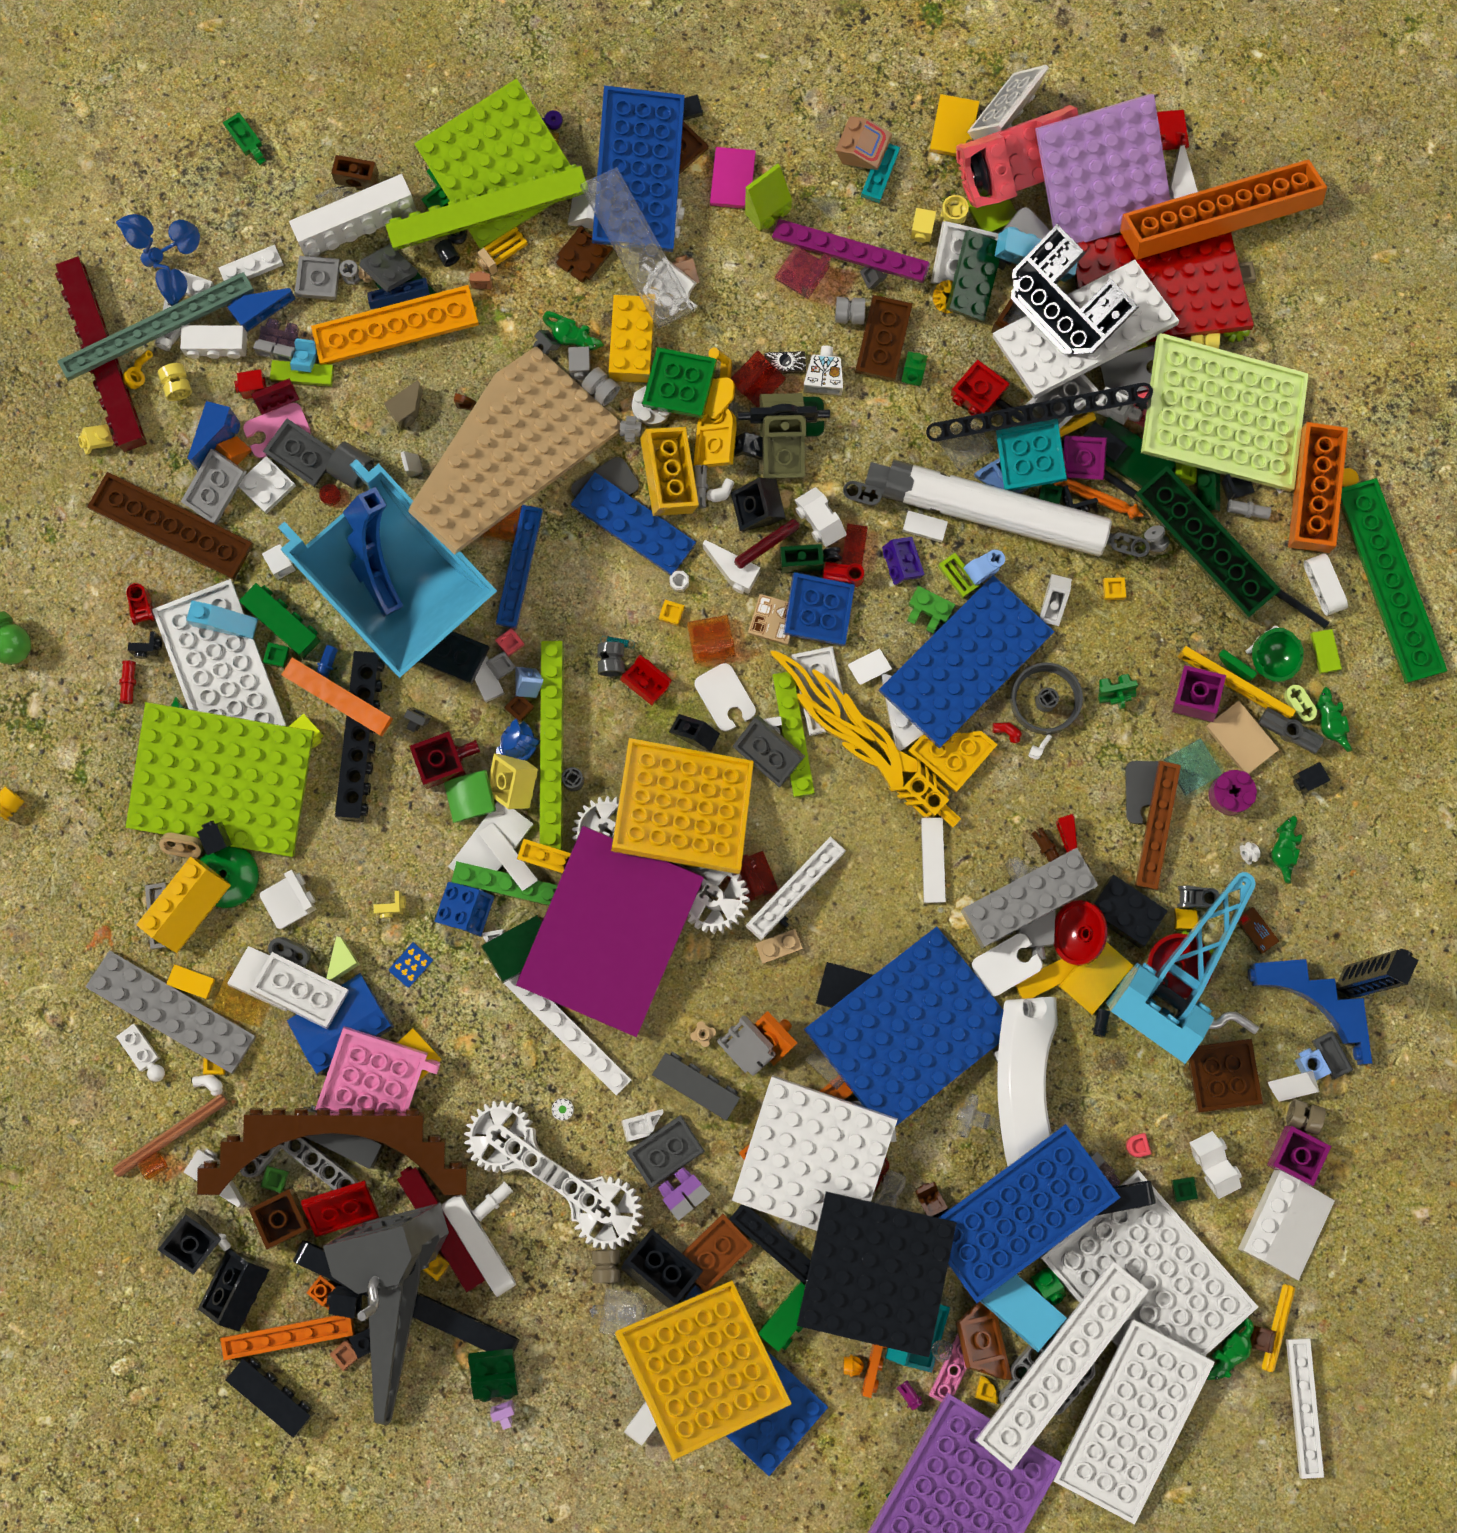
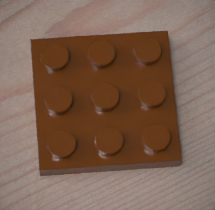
M1252 1039L1201 1045L1196 1048L1188 1063L1197 1113L1263 1104Z

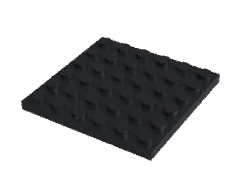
M826 1191L796 1326L929 1357L957 1222Z

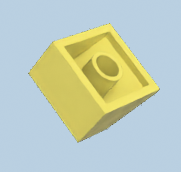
M494 754L489 776L493 798L507 809L530 808L538 769L525 760Z

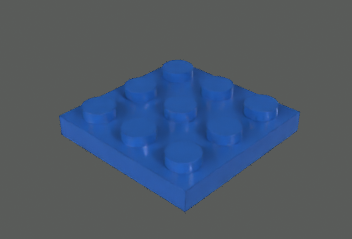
M794 572L783 634L845 646L855 585Z

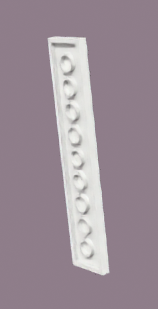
M1112 1261L975 1440L1012 1471L1149 1290Z

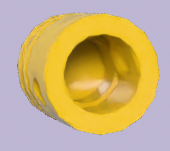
M6 786L0 791V817L9 821V817L13 816L12 813H16L25 801Z

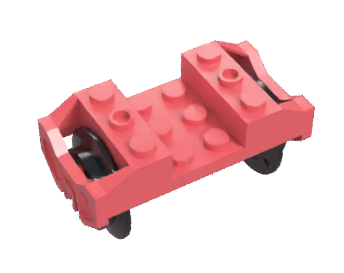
M1068 105L1057 111L1050 110L1046 115L976 140L969 139L965 144L956 145L957 164L961 165L958 168L961 170V179L964 180L962 181L963 189L970 204L979 208L1016 197V191L1044 182L1035 128L1078 116L1077 108Z

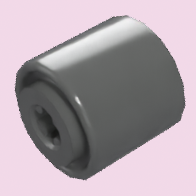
M344 441L335 449L330 457L326 473L357 490L365 483L353 471L350 464L357 459L369 472L374 468V458Z

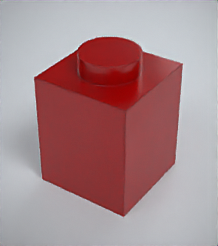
M261 369L237 373V381H234L236 392L240 393L243 399L253 398L252 393L267 388L266 378Z

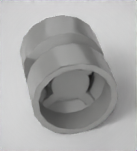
M836 297L835 323L847 324L848 321H851L852 324L864 325L865 298L854 297L850 301L848 297Z
M600 367L593 369L582 382V388L590 395L595 394L594 399L602 406L609 404L621 388L612 378L608 379V374Z

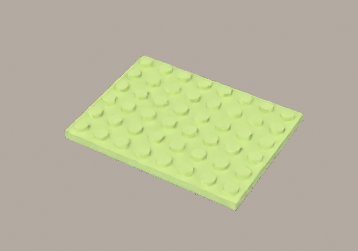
M1160 333L1156 338L1150 382L1153 395L1147 404L1141 453L1224 475L1230 474L1231 477L1291 492L1295 489L1308 373Z

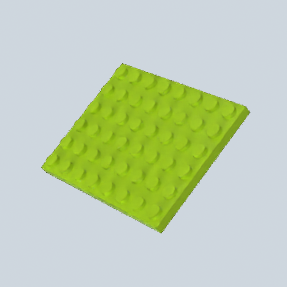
M145 702L125 828L158 834L176 833L200 839L197 832L203 829L201 825L214 820L215 824L223 823L232 847L294 857L314 731Z

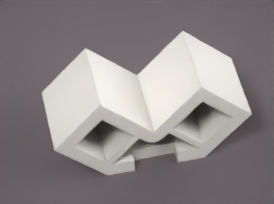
M816 487L795 499L797 504L796 512L801 519L805 518L811 524L813 529L811 534L817 543L821 542L825 547H828L847 535L836 512H832L827 504V498Z
M1211 1131L1189 1142L1197 1165L1200 1164L1206 1175L1204 1179L1218 1199L1242 1188L1240 1183L1241 1173L1236 1166H1232L1227 1160L1225 1153L1227 1146L1221 1137L1218 1138Z

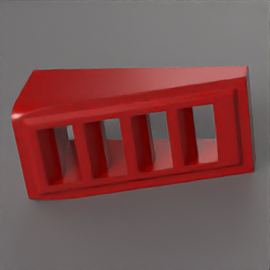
M1074 814L1058 818L1055 824L1066 853L1077 848Z

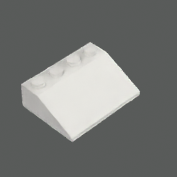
M1043 65L1013 73L967 133L972 139L976 140L1012 127L1011 123L1014 119L1018 118L1023 113L1025 105L1034 99V94L1039 89L1049 67Z
M1274 1170L1238 1250L1299 1281L1335 1200L1281 1170Z

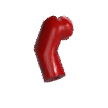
M1012 723L992 724L993 733H1006L1010 736L1009 740L1011 743L1020 742L1021 730Z

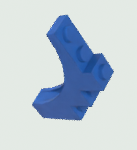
M374 487L357 495L343 511V514L353 529V532L346 540L357 557L350 564V567L360 583L364 582L380 612L385 617L401 609L403 604L389 577L382 554L380 520L382 512L387 505L377 488Z

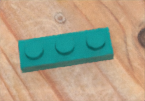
M889 143L879 169H870L861 193L862 198L880 203L900 152V147Z

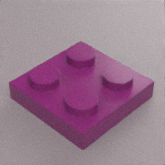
M1065 435L1063 455L1067 478L1104 480L1107 437Z

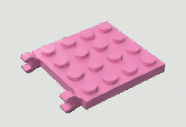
M344 1026L315 1110L318 1108H330V1112H339L341 1108H352L353 1112H361L363 1108H373L375 1112H384L386 1108H395L397 1112H406V1109H409L422 1069L437 1074L440 1062L427 1060L426 1052Z

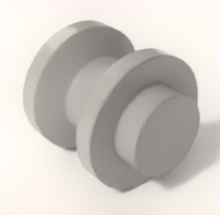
M1163 526L1150 527L1144 534L1145 539L1149 541L1150 550L1153 552L1164 551L1170 543L1168 537L1164 536L1165 529Z

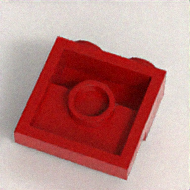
M977 359L952 388V401L958 406L964 405L967 407L970 415L987 413L996 405V401L1008 389L1010 383Z

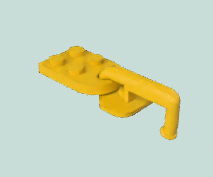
M715 347L709 350L708 355L721 362L720 377L712 381L703 419L699 418L696 432L693 466L701 465V468H703V465L708 467L733 465L737 421L734 413L728 409L735 393V383L731 379L732 360Z

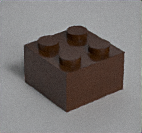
M288 1189L249 1209L266 1250L272 1249L312 1229L295 1189Z

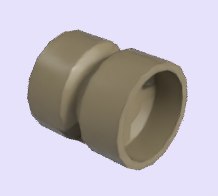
M1293 1099L1287 1112L1286 1125L1297 1129L1303 1127L1305 1132L1318 1135L1324 1124L1326 1110L1323 1107L1314 1104L1308 1106L1307 1102Z
M620 1250L592 1251V1264L596 1266L592 1272V1283L621 1282V1271L617 1268V1264L621 1262Z

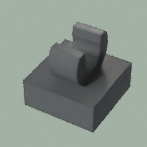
M864 267L860 271L868 289L875 288L887 278V274L868 267Z
M539 330L534 336L537 341L533 347L539 348L542 344V352L546 355L549 354L550 350H558L562 345L555 340L549 330Z
M414 707L409 708L404 715L405 718L410 720L406 729L412 732L418 731L420 725L429 724L432 716Z

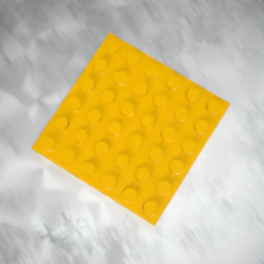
M629 738L611 851L740 874L754 761Z
M733 1280L615 1332L673 1461L792 1404Z

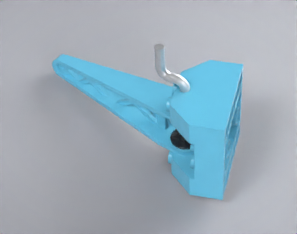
M1247 872L1239 873L1232 879L1158 972L1145 962L1143 965L1136 963L1106 1002L1112 1013L1184 1064H1186L1202 1042L1208 1029L1221 1028L1228 1021L1233 1020L1253 1034H1256L1259 1030L1257 1025L1237 1012L1224 1013L1217 1020H1214V1017L1210 1014L1212 1010L1198 1001L1255 888V879ZM1240 890V903L1229 907L1228 893ZM1223 901V909L1214 912ZM1235 910L1231 920L1229 921V912ZM1224 915V932L1219 942L1203 947V925L1211 918ZM1196 936L1197 950L1181 955ZM1214 949L1204 968L1203 952ZM1197 955L1199 979H1195L1174 963ZM1168 972L1193 989L1186 1000L1167 987L1168 980L1166 979V974ZM1157 995L1177 1009L1175 1017L1166 1008L1156 1005V1001L1152 997Z

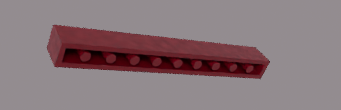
M77 256L55 264L58 271L55 273L59 284H62L64 288L61 291L65 302H69L70 308L67 309L68 313L77 325L74 326L75 333L78 338H81L83 343L80 344L81 349L108 337L109 333L85 264L80 257ZM118 358L89 371L90 374H94L95 380H93V385L102 397L99 399L100 405L103 410L107 411L106 422L109 428L114 431L115 435H112L115 446L120 447L123 452H127L146 445L147 441L131 395L123 381V373Z

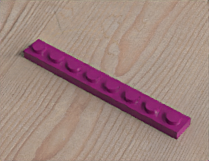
M782 219L778 220L772 235L774 241L919 283L924 282L930 267L929 261Z

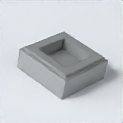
M504 651L486 662L497 680L516 669Z

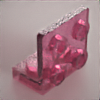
M795 246L776 274L775 280L809 299L829 270L831 257L823 254L821 259L800 247Z

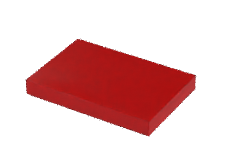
M365 1180L301 1200V1206L315 1237L379 1218L378 1209Z

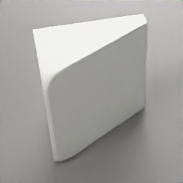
M401 452L407 476L413 477L423 474L419 456L414 453Z

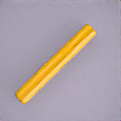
M1287 1284L1282 1285L1271 1330L1277 1331L1272 1354L1265 1352L1262 1369L1268 1372L1275 1371L1295 1293V1287Z

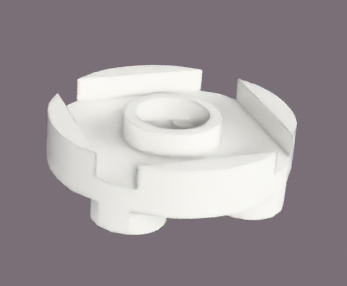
M644 386L634 393L632 400L633 415L646 426L655 427L662 425L668 420L671 412L651 410V408L643 407L642 402L647 387Z

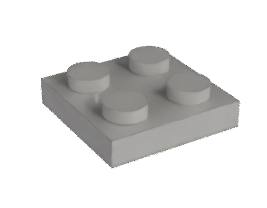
M299 256L295 296L336 300L340 259Z

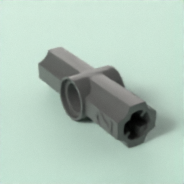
M1269 707L1266 708L1258 723L1278 734L1282 740L1292 742L1312 754L1317 753L1324 740V737L1305 728L1298 720H1291ZM1288 726L1292 727L1295 730V735H1290L1288 733Z

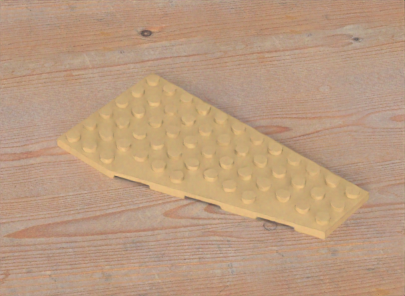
M535 346L493 376L412 502L408 512L455 555L620 433V421Z

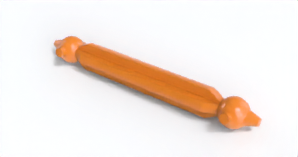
M1067 478V481L1052 483L1055 486L1061 485V487L1067 485L1069 492L1088 500L1097 498L1098 504L1119 513H1127L1131 520L1136 517H1143L1144 515L1140 512L1137 504L1129 506L1125 501Z

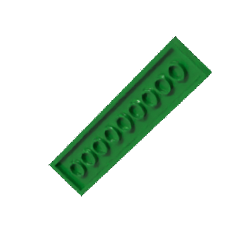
M1374 478L1343 487L1340 505L1405 684L1447 672L1448 670L1378 479Z

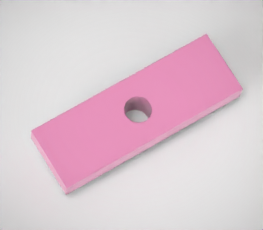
M958 1334L929 1393L930 1397L940 1402L943 1401L947 1392L953 1396L955 1395L967 1369ZM952 1366L957 1367V1372L955 1374L950 1373V1368Z

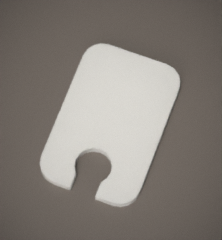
M720 664L696 678L695 688L721 731L727 732L736 727L734 722L728 718V711L731 708L740 709L745 722L754 717L756 713L755 706L729 664Z
M1016 934L973 960L972 968L976 976L992 996L1005 992L1042 969L1043 963L1038 954L1031 957L1028 962H1022L1018 959L1019 949L1032 945L1025 934Z

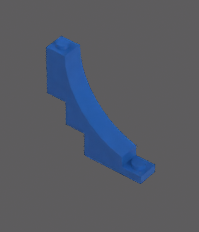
M1306 959L1254 963L1250 965L1248 979L1252 982V986L1274 987L1304 998L1327 1017L1339 1034L1343 1044L1355 1043L1353 1057L1357 1060V1065L1372 1063L1364 998L1338 1000L1335 978L1309 981Z

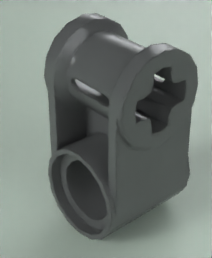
M1178 886L1180 903L1177 904V908L1209 909L1212 904L1205 902L1204 895L1206 893L1211 894L1214 898V903L1220 894L1214 888Z

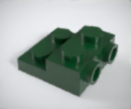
M513 1349L468 1353L474 1400L479 1399L482 1402H488L495 1397H502L508 1400L513 1398L514 1395H518L519 1382Z

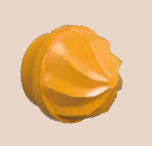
M853 1354L844 1356V1375H850V1377L860 1375L864 1368L860 1357L853 1356Z

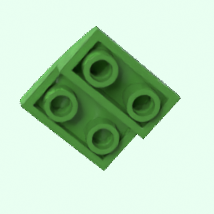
M487 770L467 774L444 782L453 823H459L473 817H481L496 811Z

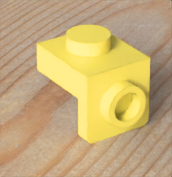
M107 424L84 427L78 437L79 445L84 449L86 455L90 454L92 449L109 447L114 444Z
M398 890L395 891V903L373 904L374 914L380 915L381 919L393 918V914H403V908H406L405 895L402 896V892Z

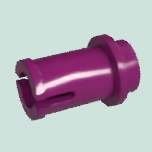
M908 1380L896 1388L907 1402V1408L910 1407L912 1411L923 1403L921 1401L922 1397L916 1394Z

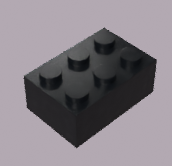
M1115 875L1109 877L1093 901V904L1102 911L1107 927L1140 949L1145 947L1168 910Z

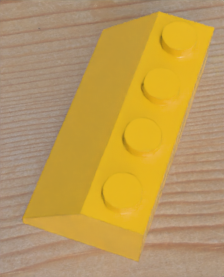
M190 856L136 925L151 938L173 952L178 953L231 885L203 861Z

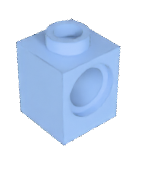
M1308 1048L1298 1053L1300 1057L1294 1060L1300 1072L1304 1073L1312 1071L1308 1067V1060L1310 1058L1313 1059L1316 1063V1067L1313 1070L1316 1081L1331 1073L1319 1049L1312 1051L1311 1048Z

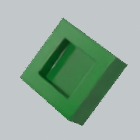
M268 642L263 663L285 669L290 648Z

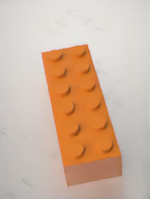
M1306 422L1302 428L1288 548L1330 553L1336 547L1348 434L1347 427Z

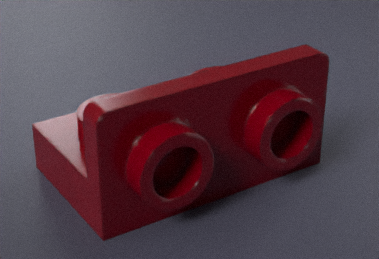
M290 378L251 394L261 415L300 400Z

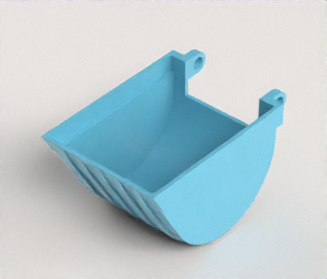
M355 459L350 464V467L368 486L369 490L374 487L377 488L387 505L382 512L380 520V543L389 577L403 607L383 617L364 582L360 583L350 567V564L357 557L346 540L353 532V529L343 513L306 546L300 537L283 522L278 528L289 542L281 548V551L392 672L400 678L495 594L497 590L460 551L454 555L408 512L413 500L379 463L368 472Z

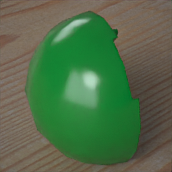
M1273 628L1266 631L1253 644V664L1262 677L1271 681L1284 682L1293 678L1303 663L1304 649L1301 640L1287 629Z

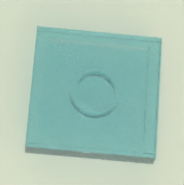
M1201 738L1164 759V762L1181 765L1178 785L1185 796L1222 774Z

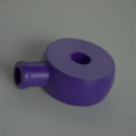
M556 110L547 112L545 118H542L545 125L551 130L559 129L563 123L562 115Z

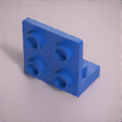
M448 882L434 921L481 937L495 896L479 889Z

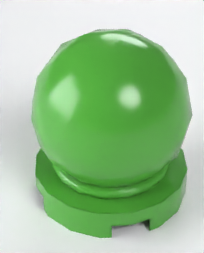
M2 611L0 612V662L6 665L18 664L28 657L31 651V638L25 629L13 624V618L7 612Z

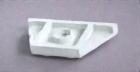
M882 674V684L884 685L892 676ZM885 698L893 742L896 748L902 751L924 734Z

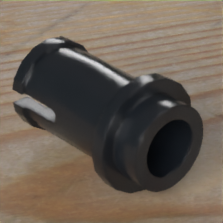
M1097 1009L1095 1025L1091 1030L1094 1036L1105 1038L1106 1034L1109 1033L1107 1026L1111 1012Z

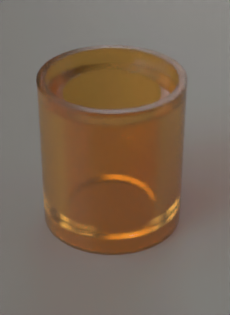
M159 1152L138 1163V1168L146 1180H150L168 1169L166 1161Z

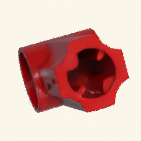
M825 562L823 578L854 584L855 587H858L864 582V569L857 563L845 565ZM858 572L861 576L853 579L850 577V574Z

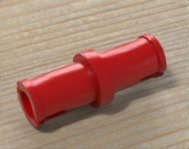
M122 661V677L119 679V685H121L119 703L133 704L134 686H136V680L134 679L136 662Z

